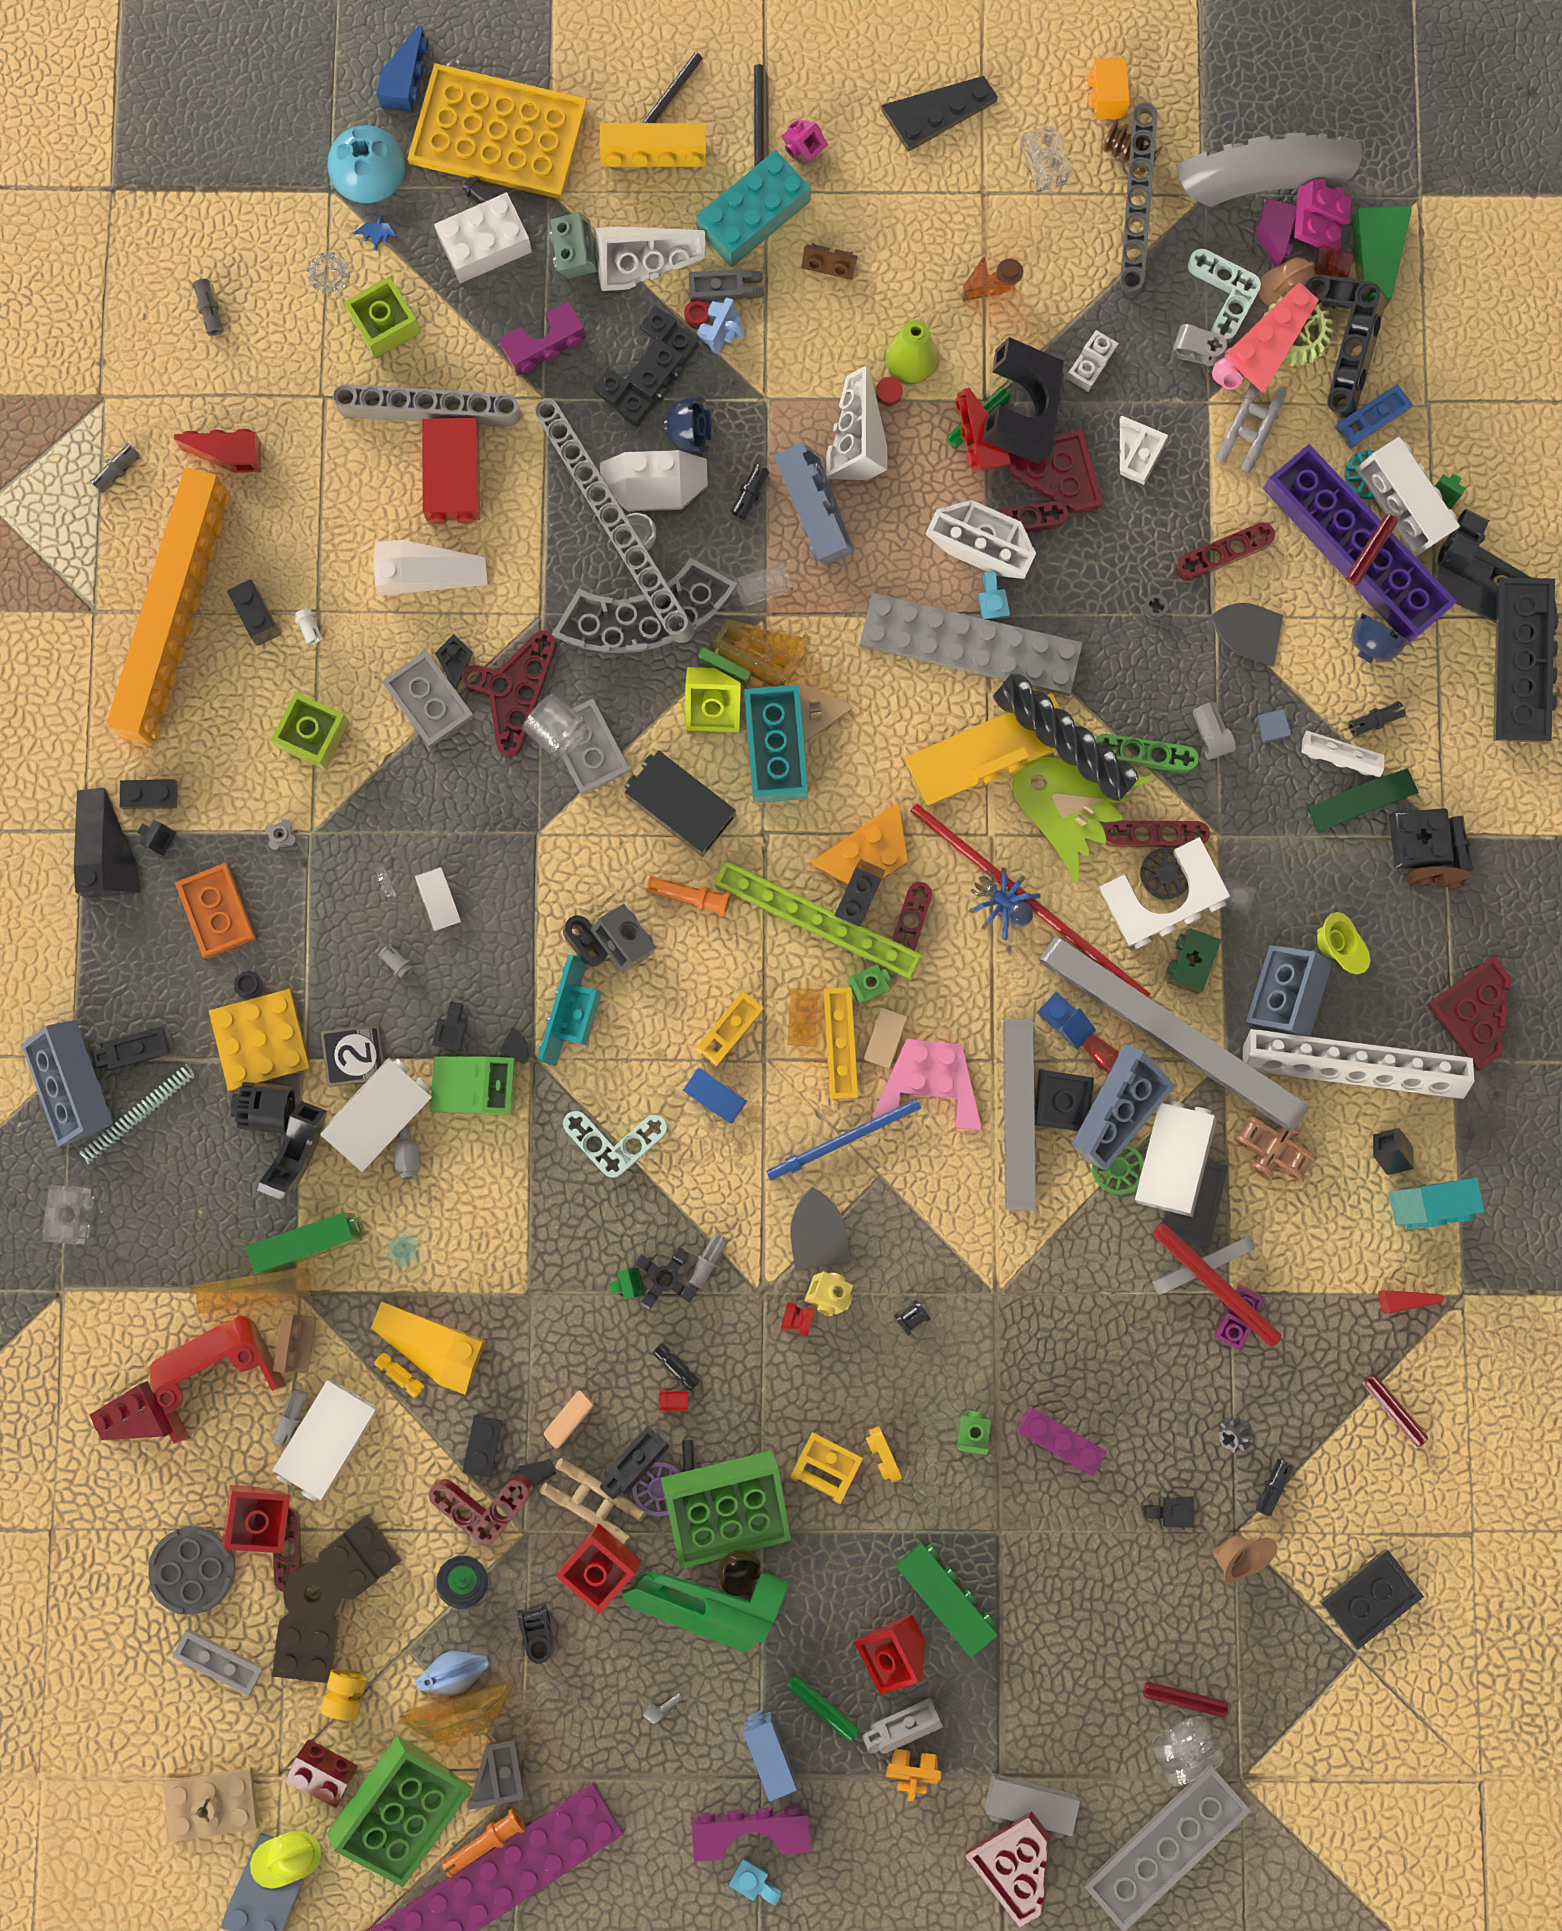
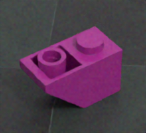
M1267 198L1260 214L1255 235L1272 263L1279 266L1284 257H1289L1293 242L1289 241L1291 233L1295 234L1297 206Z

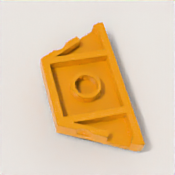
M896 803L812 860L811 865L846 884L849 883L860 859L886 870L882 880L894 873L908 862L899 805Z

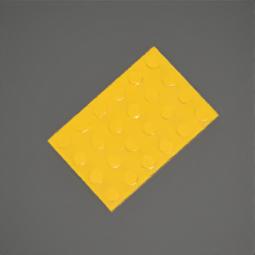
M434 63L409 151L408 162L415 166L467 178H478L480 181L562 200L587 108V98Z

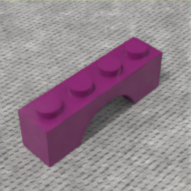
M792 1805L785 1807V1811L773 1812L772 1808H759L755 1810L756 1813L744 1814L743 1810L728 1811L726 1816H715L713 1812L700 1813L697 1815L698 1818H692L694 1862L724 1859L730 1843L740 1835L751 1832L768 1836L776 1843L781 1854L811 1852L808 1809H802V1806Z

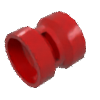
M787 1302L780 1329L787 1331L794 1329L799 1334L808 1336L815 1309L809 1307L802 1309L798 1308L794 1303Z

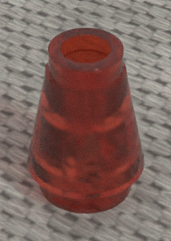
M1092 1033L1082 1043V1046L1099 1070H1104L1109 1074L1120 1051Z

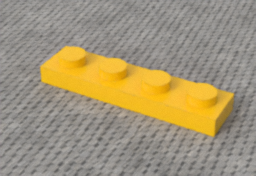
M851 987L825 988L823 992L830 1100L858 1098Z

